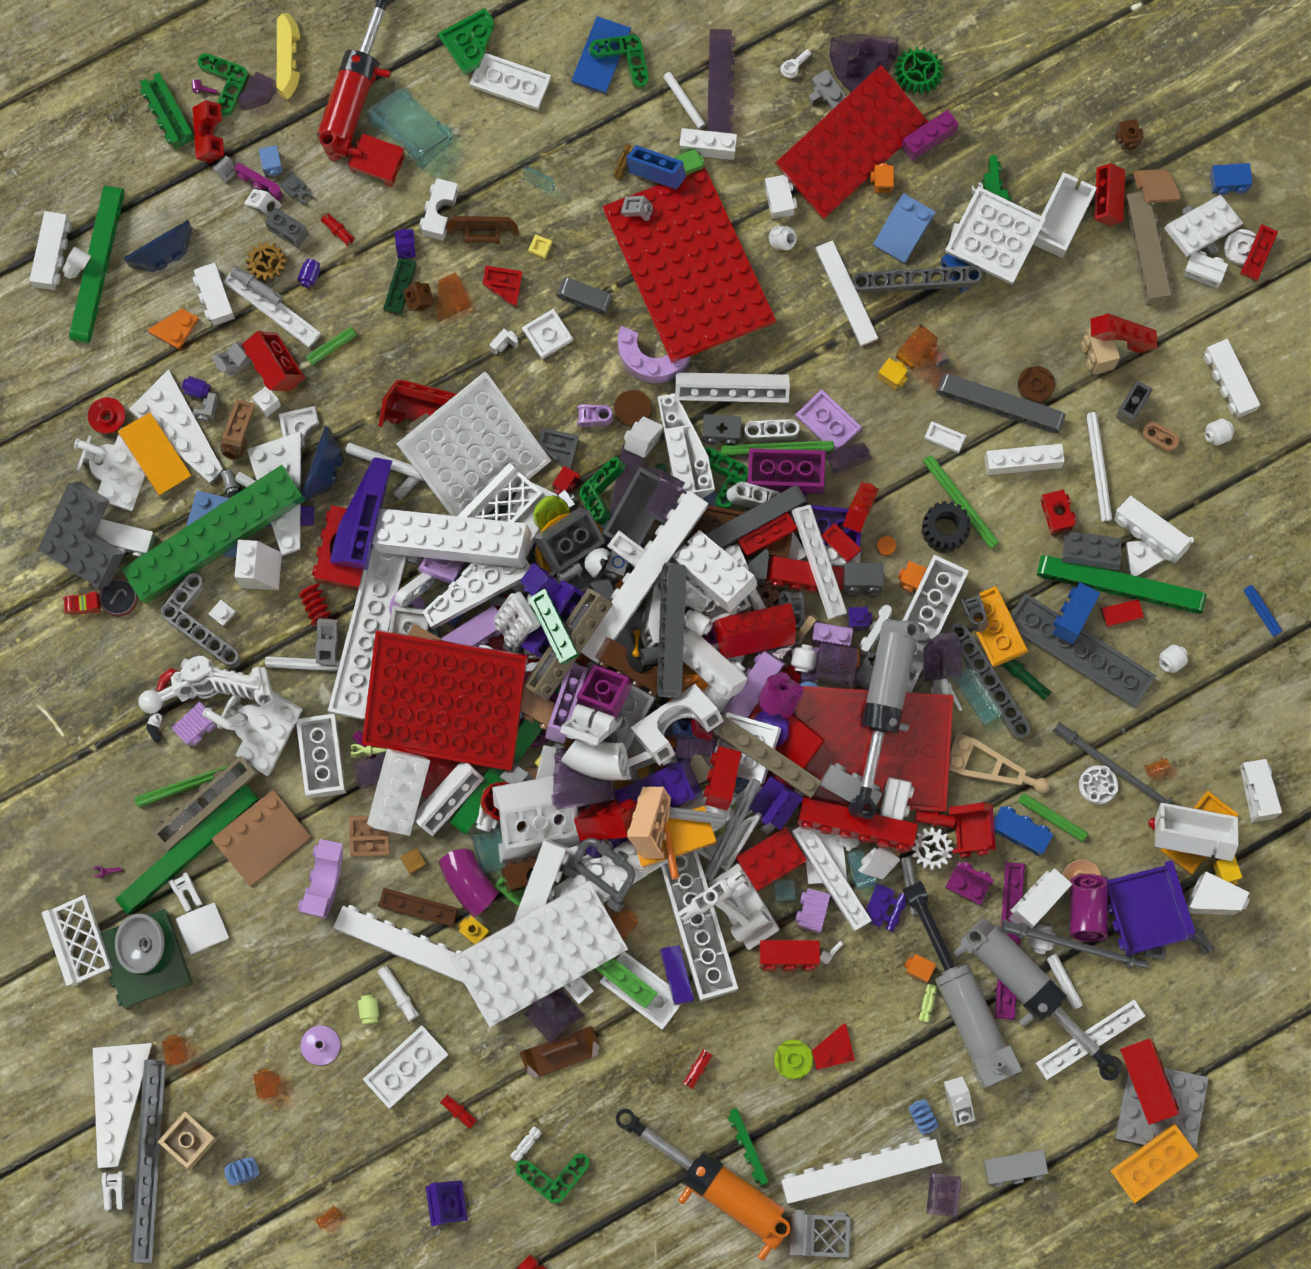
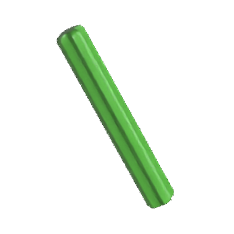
M1023 793L1018 799L1020 804L1081 842L1086 839L1088 832L1029 795Z

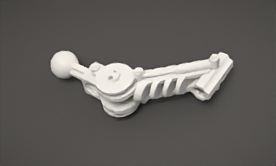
M196 656L184 664L181 672L173 674L171 677L172 686L160 692L155 690L144 691L139 697L138 704L142 711L152 714L161 709L163 701L176 695L183 702L189 698L194 699L196 696L201 699H207L217 693L232 694L233 696L240 695L242 698L246 696L249 699L255 698L258 705L265 706L270 704L274 697L265 667L257 666L253 668L249 676L243 672L237 673L232 670L229 672L227 669L222 671L220 668L214 667L211 660L206 657Z

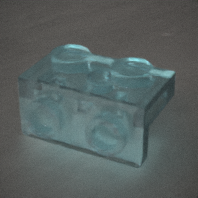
M500 829L472 836L478 863L484 874L502 870L506 863H500L498 844L502 843Z

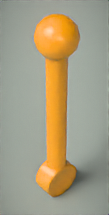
M640 630L633 631L635 645L632 655L635 658L640 655L638 651V642L641 636Z

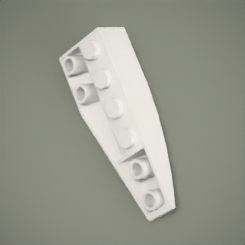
M675 394L658 396L673 484L685 492L691 491L703 499L715 491L708 455L680 400H676Z

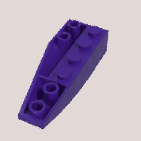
M373 457L338 526L330 563L368 570L373 550L372 541L380 509H382L392 460Z

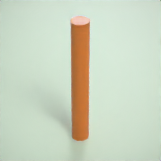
M665 822L663 833L667 835L664 845L671 878L675 880L679 879V873L668 822Z

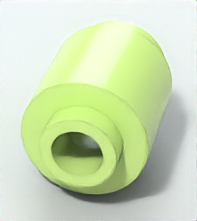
M373 995L361 996V1000L357 1002L362 1024L378 1023L379 1009L377 998H373Z

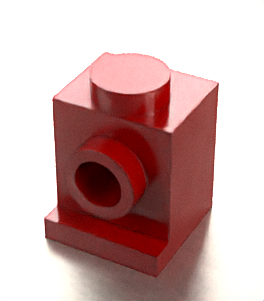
M563 466L552 484L554 493L559 495L564 490L572 493L576 487L575 481L579 483L581 480L580 474Z

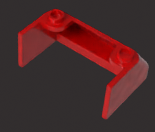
M396 380L383 398L378 426L382 427L386 420L390 423L398 424L405 418L415 421L426 413L431 416L452 399L456 393L406 380Z

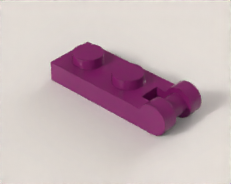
M238 162L234 168L238 179L245 183L247 181L252 183L253 187L257 190H264L270 193L277 201L282 199V192L278 184Z

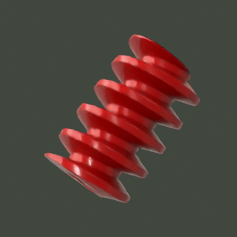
M320 583L304 588L299 594V598L302 599V605L306 606L305 612L309 613L307 617L309 620H312L310 624L313 627H317L318 619H334L328 618L332 611H325L329 604H322L326 597H319L323 590H316L320 587Z

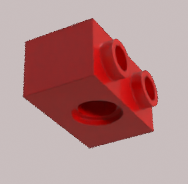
M1064 489L1043 494L1040 502L1050 534L1053 535L1065 530H1072L1076 523V516L1070 510L1071 500L1069 495L1065 494ZM1060 508L1064 514L1058 515L1054 509Z

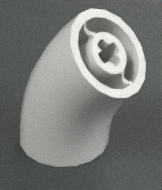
M576 739L561 759V762L569 768L590 777L604 780H626L628 777V755L623 743L602 741L598 745L591 746L585 744L583 740Z

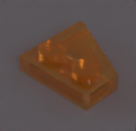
M456 272L439 280L438 321L472 307Z

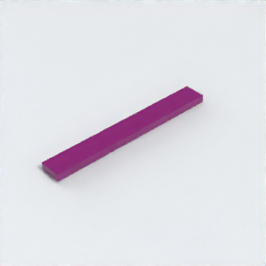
M1005 862L1001 925L1003 920L1012 922L1009 919L1013 914L1011 909L1021 898L1023 899L1025 864ZM1007 933L1020 947V938H1017V935ZM997 978L995 1018L1015 1020L1016 997Z

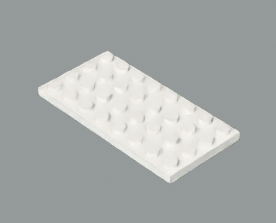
M588 880L451 957V961L489 1027L623 953L628 948Z

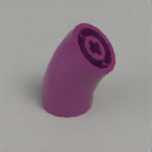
M458 849L449 852L440 859L439 866L443 876L458 901L472 917L480 914L495 899L499 891L484 874L474 852L470 849Z
M1096 874L1074 876L1070 880L1072 883L1070 886V937L1082 942L1102 941L1108 937V882L1104 877Z

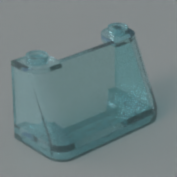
M399 88L373 105L366 112L368 121L375 129L378 127L380 131L384 130L407 150L408 155L418 160L416 165L423 170L453 140L452 130L447 124H441L411 98L412 95L408 90Z

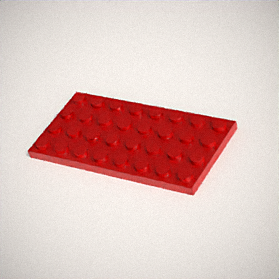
M880 65L785 152L775 164L819 217L824 219L871 176L870 173L874 172L875 165L885 163L902 147L903 139L928 123V120L885 68Z

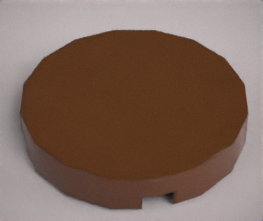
M1041 366L1026 368L1020 374L1017 381L1019 394L1024 399L1035 403H1042L1048 400L1055 389L1052 373Z
M638 390L623 392L617 397L614 404L616 419L621 424L633 427L634 423L639 422L642 417L649 419L651 414L649 398Z

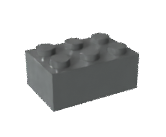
M578 508L533 537L550 570L556 572L562 571L606 542L589 510L585 508Z

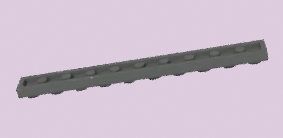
M144 1060L130 1262L152 1263L160 1152L158 1141L161 1138L166 1061Z

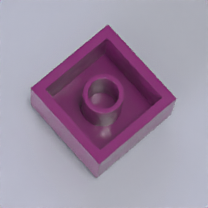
M593 665L577 695L578 703L594 709L595 713L600 711L614 716L616 719L632 689L630 679L627 676Z

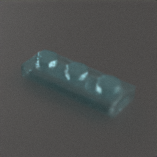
M970 667L953 677L983 726L1001 717Z

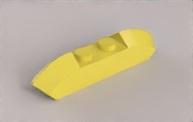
M283 13L277 18L276 87L279 95L286 100L295 92L300 73L294 71L297 70V61L294 59V53H297L296 41L300 39V33L297 23L289 13Z

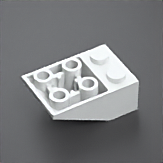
M655 583L646 595L641 626V639L644 648L659 646L661 588H659L658 583Z

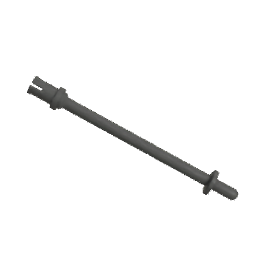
M1060 721L1052 731L1065 739L1067 744L1077 745L1158 803L1175 805L1171 802L1173 797H1169L1167 800L1081 740L1077 735L1078 732H1073Z
M1003 920L1001 925L1002 932L1017 935V938L1020 939L1028 936L1125 963L1126 969H1130L1133 965L1141 968L1149 967L1148 961L1135 958V954L1125 956L1120 953L1029 929L1025 923L1018 924Z

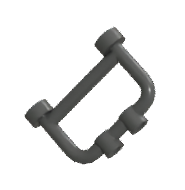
M595 838L585 839L580 844L570 863L566 862L561 870L565 875L572 878L578 872L609 894L611 897L607 902L608 907L616 912H620L625 905L623 899L635 879V870L626 861L629 856L623 851L615 853L611 850L613 844L606 839H603L602 842ZM589 846H594L600 854L609 857L615 865L627 871V878L619 892L579 863Z

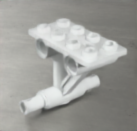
M521 591L510 594L493 618L495 628L501 631L506 645L511 647L513 651L524 643L529 633L541 626L532 605H529Z
M736 864L709 882L708 885L710 887L693 898L691 904L678 911L679 916L684 915L681 919L686 922L697 913L703 914L713 906L720 908L726 913L733 924L731 927L732 935L737 941H743L748 950L757 946L760 940H766L780 930L740 864Z

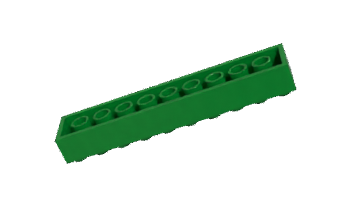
M280 465L121 570L139 599L143 603L148 604L182 582L189 574L197 572L237 546L238 540H246L306 501L287 469Z

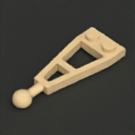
M957 733L950 751L949 772L963 777L1021 786L1023 782L1034 786L1035 790L1039 793H1045L1049 790L1050 784L1047 779H1034L1026 776L1025 769L978 740ZM973 746L997 760L992 774L964 770ZM1003 764L1018 773V778L998 776L1001 765Z

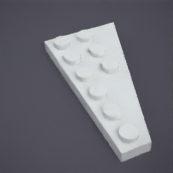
M168 369L129 410L138 419L151 412L177 454L211 485L221 475L223 469Z
M301 431L247 449L257 480L283 465L301 491ZM301 504L271 523L282 556L301 550Z
M525 560L524 568L472 562L461 573L462 576L456 582L453 581L449 585V589L444 594L439 595L423 611L431 629L433 630L521 583L520 580L530 568L527 560Z
M153 1043L93 1048L98 1168L119 1167L126 1137L131 1126V1119L143 1083L144 1060L149 1058Z

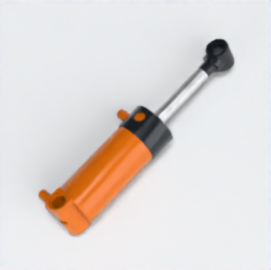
M622 1109L617 1113L616 1123L619 1128L626 1130L630 1134L634 1132L687 1170V1176L682 1182L686 1188L678 1201L684 1205L694 1192L762 1239L761 1241L766 1243L757 1256L760 1260L764 1261L772 1248L776 1250L783 1241V1238L789 1234L790 1225L781 1217L785 1208L728 1169L704 1150L700 1157L694 1161L639 1122L640 1118L634 1115L631 1110ZM623 1114L631 1116V1122L627 1125L620 1122V1117ZM778 1223L785 1226L786 1231L784 1234L776 1232L775 1227Z

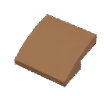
M1166 169L1138 170L1133 172L1137 188L1143 189L1146 203L1177 202L1181 199L1178 188Z
M369 815L349 816L350 857L389 855V831L376 829L368 825Z

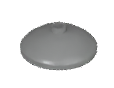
M133 914L127 917L117 930L115 951L120 964L126 970L132 973L149 972L159 963L164 951L163 931L159 923L147 914Z

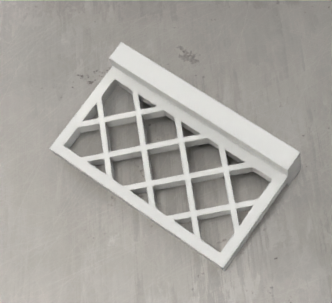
M509 463L458 516L478 519L495 518L498 521L499 518L508 517V522H518L544 494ZM519 477L522 480V487L512 488V482ZM533 490L537 493L532 499H525V491ZM522 491V500H512V492ZM509 492V501H499V496L502 493ZM512 504H522V509L517 513H512ZM508 505V513L499 514V506ZM489 506H495V514L486 515V509Z
M88 895L80 896L52 910L42 912L66 986L79 985L82 981L113 968ZM82 901L85 906L83 914L75 911L78 903ZM64 909L70 912L66 922L61 920L59 914ZM74 914L81 917L78 927L70 924ZM85 919L91 923L89 932L82 930ZM68 927L76 930L72 940L67 938L66 935ZM80 932L88 935L84 945L76 942ZM91 938L96 939L98 943L95 951L88 948ZM75 945L82 948L79 958L75 957L72 952ZM86 950L94 954L90 964L83 961ZM98 956L103 958L104 967L98 968L94 966ZM81 963L89 967L84 976H81L79 972Z

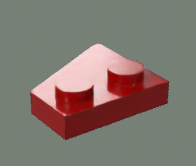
M485 266L482 283L484 287L512 306L517 307L523 272Z
M846 1023L842 1024L812 1050L816 1070L855 1061Z

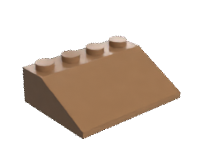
M272 790L215 835L212 840L251 887L312 837L275 791Z

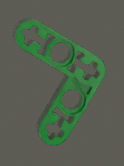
M638 36L596 39L591 42L588 52L593 58L626 55L632 85L639 89L646 86L649 76L642 42ZM630 41H633L634 44L636 43L634 48L632 45H628ZM616 42L619 44L620 49L614 51L611 49L610 44ZM595 45L598 48H603L599 53H597V50H593ZM634 57L639 58L641 65H633L631 59ZM639 70H641L639 72L640 78H644L642 83H640L639 80H636V78L638 77Z
M208 53L201 54L197 60L199 68L203 72L227 80L217 103L221 104V115L225 117L230 116L234 112L249 78L248 72L241 65ZM207 60H209L210 64H206L204 66L203 61L206 62ZM221 65H226L228 67V70L225 73H220L218 71V68ZM242 72L243 76L237 78L236 74H240ZM235 87L238 91L235 95H229V88ZM227 99H229V101H228L229 109H228V108H225V110H223V109H222V106H225L226 103H227Z
M704 447L706 453L710 455L708 458L711 470L727 477L717 495L715 506L731 509L734 503H731L728 499L727 503L721 504V501L727 496V486L746 482L748 479V467L710 447ZM726 462L729 467L723 469L719 466V463ZM740 471L744 472L741 476L737 475Z
M617 457L611 458L581 487L579 492L586 509L589 510L594 521L599 525L605 524L610 518V511L601 493L625 469V463Z
M576 1154L555 1181L527 1160L518 1162L515 1170L520 1178L550 1202L557 1204L563 1201L588 1169L590 1161L585 1154ZM577 1158H585L584 1163L586 1166L578 1168L577 1171L580 1172L578 1176L574 1171L568 1169L571 1165L575 1168L577 1165L575 1160ZM528 1164V1170L532 1173L534 1170L538 1171L533 1175L531 1181L527 1180L530 1177L527 1173L520 1174V1165L525 1166ZM565 1173H571L574 1176V1181L571 1184L563 1182L562 1177ZM538 1176H543L546 1180L545 1186L541 1188L536 1187L534 1183L535 1178ZM559 1181L562 1186L568 1189L566 1192L562 1189L559 1192L560 1199L555 1198L553 1200L551 1199L552 1194L550 1192L552 1190L556 1191L560 1187L556 1185Z

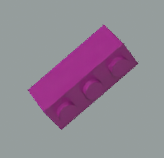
M946 110L905 137L901 148L910 160L914 161L956 133L959 123L950 111Z

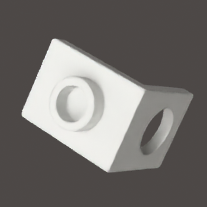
M257 189L252 190L244 203L246 206L261 210L267 217L271 214V212L267 211V204L272 201L274 208L276 207L277 209H280L282 206L270 193Z

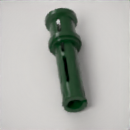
M1015 658L999 665L1006 668L1012 677L1020 679L1043 701L1051 694L1052 691L1047 689L1024 669V664L1019 663Z

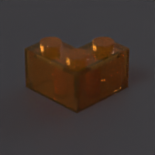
M920 324L897 351L896 358L914 371L916 367L920 368L927 359L931 360L938 347V337Z

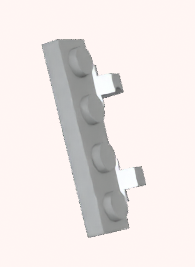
M827 69L812 78L811 82L815 86V92L809 95L808 100L811 105L816 101L823 100L832 110L846 97Z

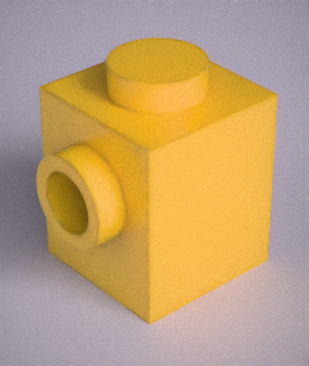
M888 358L878 372L877 378L896 390L898 386L902 387L907 381L908 377L906 375L908 370L903 363L895 362Z
M1235 855L1232 861L1221 859L1213 863L1217 877L1233 885L1238 884L1237 881L1242 878Z
M472 916L469 919L465 918L459 925V933L473 945L487 938L490 934V931Z

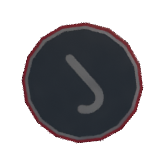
M121 578L112 579L110 586L101 588L99 602L103 610L109 615L119 617L132 612L138 602V596L128 580Z

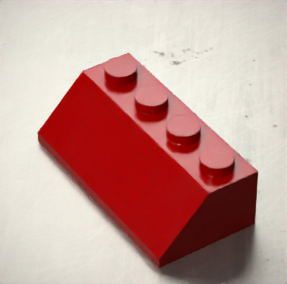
M791 603L719 618L713 622L720 654L726 659L795 644L796 620Z

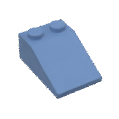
M903 193L873 246L905 264L932 223L935 211Z

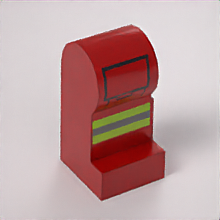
M96 591L89 592V594L63 597L65 614L101 613L99 594Z

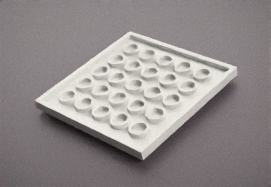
M483 372L396 443L451 516H458L509 463L529 480L551 462L546 452L486 372ZM519 477L512 482V488H517L522 484V480ZM509 492L502 493L499 496V501L505 500L509 496ZM489 506L486 509V514L494 509L495 506Z

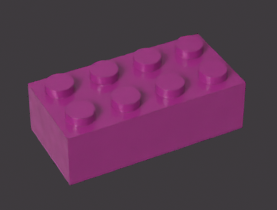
M749 448L748 483L780 493L798 485L802 493L824 494L826 453L823 450Z

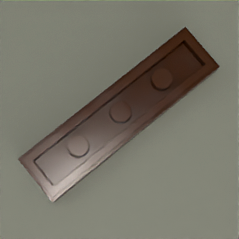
M384 887L378 904L380 908L453 928L459 908Z

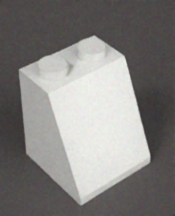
M238 540L235 579L239 586L248 589L279 590L282 562L281 552L259 541Z
M1205 872L1198 878L1187 902L1189 914L1235 915L1246 909L1250 901L1247 898L1249 892Z

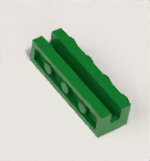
M160 72L153 75V80L149 82L147 79L140 81L142 88L139 90L144 99L148 98L150 103L147 105L152 115L156 113L158 117L156 122L160 130L164 128L166 132L164 137L168 145L172 144L177 149L193 141L194 136Z

